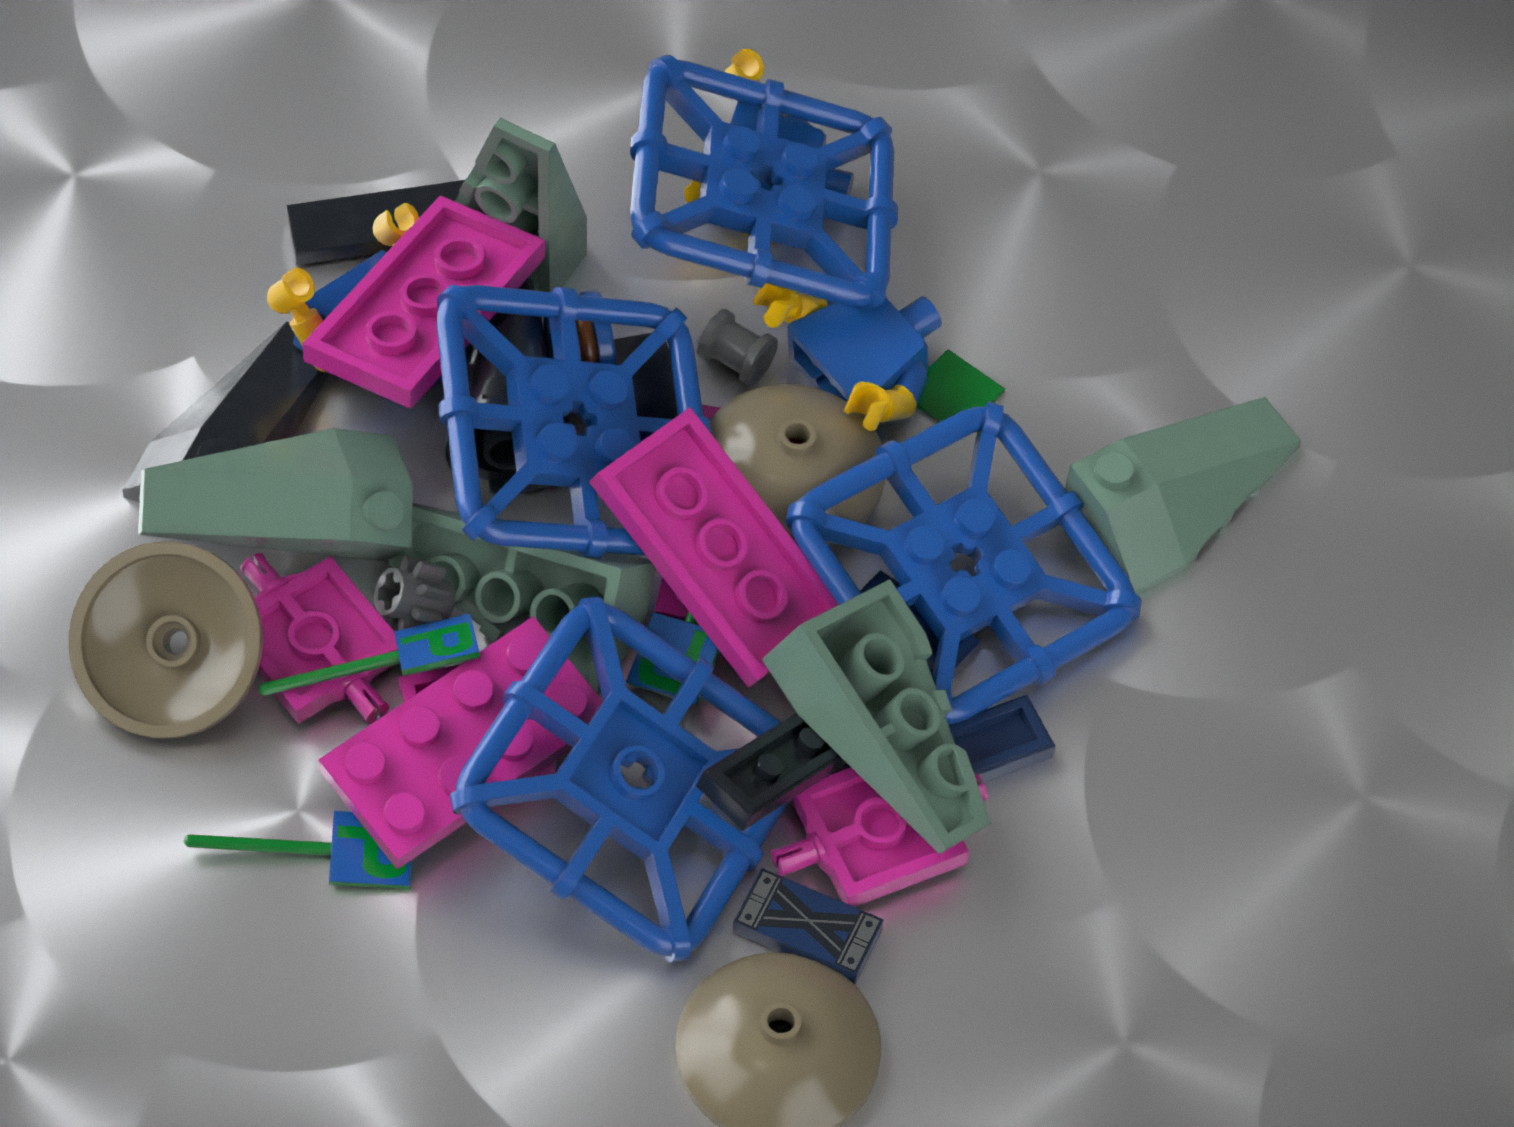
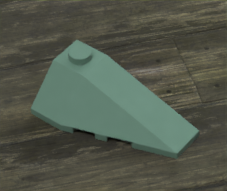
M499 118L479 152L471 173L463 182L455 202L544 239L545 259L529 277L534 283L535 291L552 292L554 288L564 286L587 255V216L556 144L505 119Z
M1263 397L1122 438L1070 464L1065 489L1067 492L1075 491L1084 505L1081 508V512L1129 577L1135 593L1139 595L1185 571L1197 558L1198 551L1216 532L1220 533L1232 520L1233 513L1251 494H1256L1297 451L1301 440L1267 398Z
M332 428L142 470L138 535L387 561L411 548L413 482L393 435Z
M413 503L411 548L389 560V564L398 569H401L403 556L430 561L431 564L445 567L446 573L443 580L449 581L454 588V606L464 614L470 613L471 619L481 626L479 631L494 642L533 616L548 635L551 636L560 621L573 608L578 607L580 599L598 596L604 603L623 610L645 625L656 568L649 559L636 555L604 553L602 558H590L583 556L578 551L500 546L485 542L479 537L473 541L462 531L465 523L460 518L459 513ZM583 635L568 659L593 690L600 694L601 690L588 639ZM614 637L621 664L630 647Z
M889 579L800 624L762 660L796 713L922 838L941 854L985 829L991 822L967 752L955 745L945 715L952 708L946 691L936 690L926 661L933 654L927 635Z

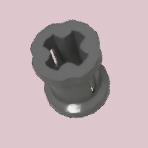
M721 309L710 319L698 341L696 354L705 361L712 359L720 361L740 374L739 379L747 386H753L764 376L770 367L778 348V340L770 334L759 336L736 323L735 315L727 309Z

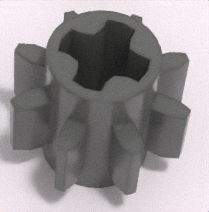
M403 556L401 569L388 568L381 574L375 587L374 603L377 611L381 615L386 616L385 621L393 630L398 631L450 618L455 604V592L452 584L449 581L443 580L446 568L431 564L430 561Z

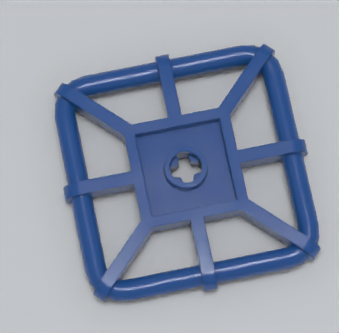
M671 55L656 58L650 62L643 82L638 132L631 138L630 155L635 161L630 217L633 227L631 236L642 249L652 248L667 256L746 277L747 285L763 288L767 283L834 303L855 306L862 311L872 310L880 306L886 297V289L890 279L891 230L898 222V206L893 200L895 151L890 136L892 127L882 117L873 118L857 110L785 90L783 82L767 79L765 83H761L690 61L677 60ZM692 88L757 106L756 131L744 126L723 122ZM665 101L704 142L703 153L667 142L666 137L662 134ZM779 113L850 133L851 135L818 149L802 143L778 138ZM871 153L869 198L867 200L825 189L826 172ZM659 171L701 182L700 198L664 214L655 211ZM760 181L768 184L772 188L771 191L761 188ZM823 218L867 230L865 272H862L823 230ZM710 223L748 234V251H742L684 233ZM770 241L804 250L824 273L772 259V252H769Z
M484 285L448 286L436 300L438 307L436 328L444 400L439 403L438 407L440 421L448 429L455 502L460 518L465 523L462 531L473 541L479 537L485 542L500 546L578 551L583 556L590 558H602L604 553L646 556L625 528L606 527L605 523L600 520L597 492L589 481L598 472L673 420L637 416L632 379L636 371L666 340L669 346L678 415L691 407L712 434L710 419L703 417L694 344L689 329L684 323L687 317L677 307L671 311L667 307L650 302L577 295L575 289L556 287L552 292ZM478 311L548 317L554 359L524 356ZM575 320L655 329L621 365L580 361ZM464 337L506 377L509 405L478 403L475 398L470 396ZM570 412L579 416L586 425L583 435H577L574 425L564 423L563 417L567 416ZM474 429L510 431L513 437L517 473L484 506L481 497ZM528 484L570 487L574 525L502 520L496 517Z
M989 401L986 402L984 407L976 406L962 410L901 443L891 440L876 449V456L811 489L798 502L790 504L785 523L792 530V534L801 552L838 605L862 593L826 541L876 554L882 558L900 584L897 591L909 607L914 604L939 640L932 678L936 690H945L952 710L945 715L948 725L973 717L1031 683L1035 686H1041L1055 678L1056 669L1118 635L1131 621L1137 620L1140 616L1142 600L1135 593L1129 577L1081 512L1084 504L1075 491H1066L1023 429L1008 414L1003 413V405ZM977 432L966 490L936 505L912 471L911 465ZM996 437L1047 506L1011 526L987 492ZM887 479L914 518L888 531L830 515L825 511ZM1060 525L1107 591L1046 575L1025 543ZM955 553H961L970 557L976 564L974 571L977 575L971 577L965 569L955 572L950 566L956 557ZM1038 599L1099 617L1049 645L1041 647L1033 643L1012 612ZM989 625L1011 655L1015 664L952 698L951 687L959 642Z
M598 596L582 598L578 603V607L573 608L560 621L521 681L512 682L503 694V708L463 766L455 785L456 791L452 792L449 796L454 814L462 815L463 820L476 833L552 885L549 892L562 901L569 896L642 948L659 956H664L669 963L687 960L690 957L691 951L695 950L707 937L745 873L755 871L764 855L761 847L788 802L744 831H739L699 803L703 793L696 787L703 771L739 748L715 751L679 726V723L697 695L757 737L775 727L781 721L712 673L714 666L700 657L695 662L626 612L608 603H604ZM583 635L588 639L603 698L602 703L588 724L544 695ZM614 637L681 683L678 688L679 690L663 714L626 688ZM526 720H534L572 747L555 774L485 783ZM635 762L641 764L645 768L642 778L649 784V788L645 789L641 786L634 788L624 780L621 765L629 768ZM554 798L590 823L591 827L570 860L566 862L489 807ZM684 825L721 850L723 860L687 918H685L668 852ZM607 836L644 861L660 926L584 874Z

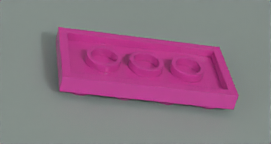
M439 196L302 343L304 362L411 409L442 375L436 328L438 311L436 300L438 296L450 285H484L518 289L545 259V240L443 196ZM478 311L488 321L497 313ZM464 337V345L466 348L470 342Z
M691 407L598 472L589 481L748 688L770 672L762 659L800 624L838 606L798 545Z
M534 616L480 651L479 658L465 661L318 759L320 772L397 870L466 823L462 815L453 813L449 796L452 792L456 791L455 785L463 766L503 708V694L512 682L521 681L550 638ZM569 659L566 660L544 693V695L586 724H588L602 703V699ZM526 720L485 783L534 777L568 754L572 747L534 720Z

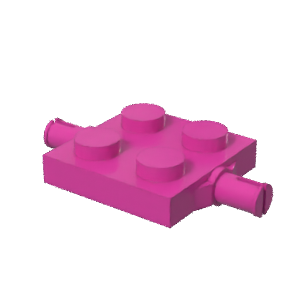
M263 553L253 554L254 562L250 557L243 562L241 566L242 573L249 578L260 592L255 600L262 619L263 651L257 674L264 683L398 650L394 630L331 556L305 572L280 577L266 560ZM393 665L275 693L274 695L298 724L333 702L341 701L345 698L351 701L364 717L367 724H372L377 721L376 715L380 719L387 714L390 706L381 698L370 682L375 676Z
M852 767L825 777L792 799L791 802L806 830V839L771 851L774 866L778 868L777 872L780 876L784 877L786 874L816 863L830 877L842 902L853 907L967 864L969 850L964 841L939 854ZM974 774L982 799L986 801L988 799L984 782L981 783V776Z

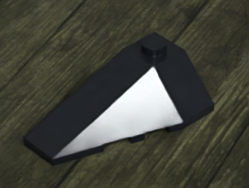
M286 321L149 443L122 490L124 498L140 503L141 471L146 468L295 436L329 373L321 372L313 365L304 362L303 351L293 344L295 334L289 325L290 322Z

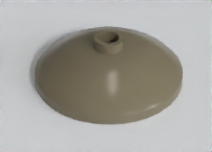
M798 384L767 385L746 391L722 406L710 420L712 436L795 541L792 530L785 524L789 505L798 502L811 489L876 456V449L882 446V442L876 430L868 431L863 427L862 423L865 418L863 414L856 412L849 415L846 414L843 410L847 401L830 392ZM788 439H797L805 443L794 444L791 443ZM885 480L833 506L825 512L864 524L879 504Z
M161 541L146 543L130 548L110 559L85 585L74 607L69 629V655L72 670L82 693L100 715L117 727L133 734L160 739L180 738L197 734L209 729L227 717L241 703L251 688L259 670L263 651V626L259 607L242 576L230 564L214 553L181 542ZM183 631L187 636L188 644L181 654L176 655L170 648V640L176 632Z
M792 953L754 954L737 959L719 968L709 975L692 993L683 1009L677 1028L676 1061L681 1081L697 1108L719 1127H841L867 1101L879 1071L881 1059L880 1031L874 1012L862 992L852 981L836 970L812 959ZM776 1020H783L788 1022L792 1029L786 1033H777L769 1027V1024Z

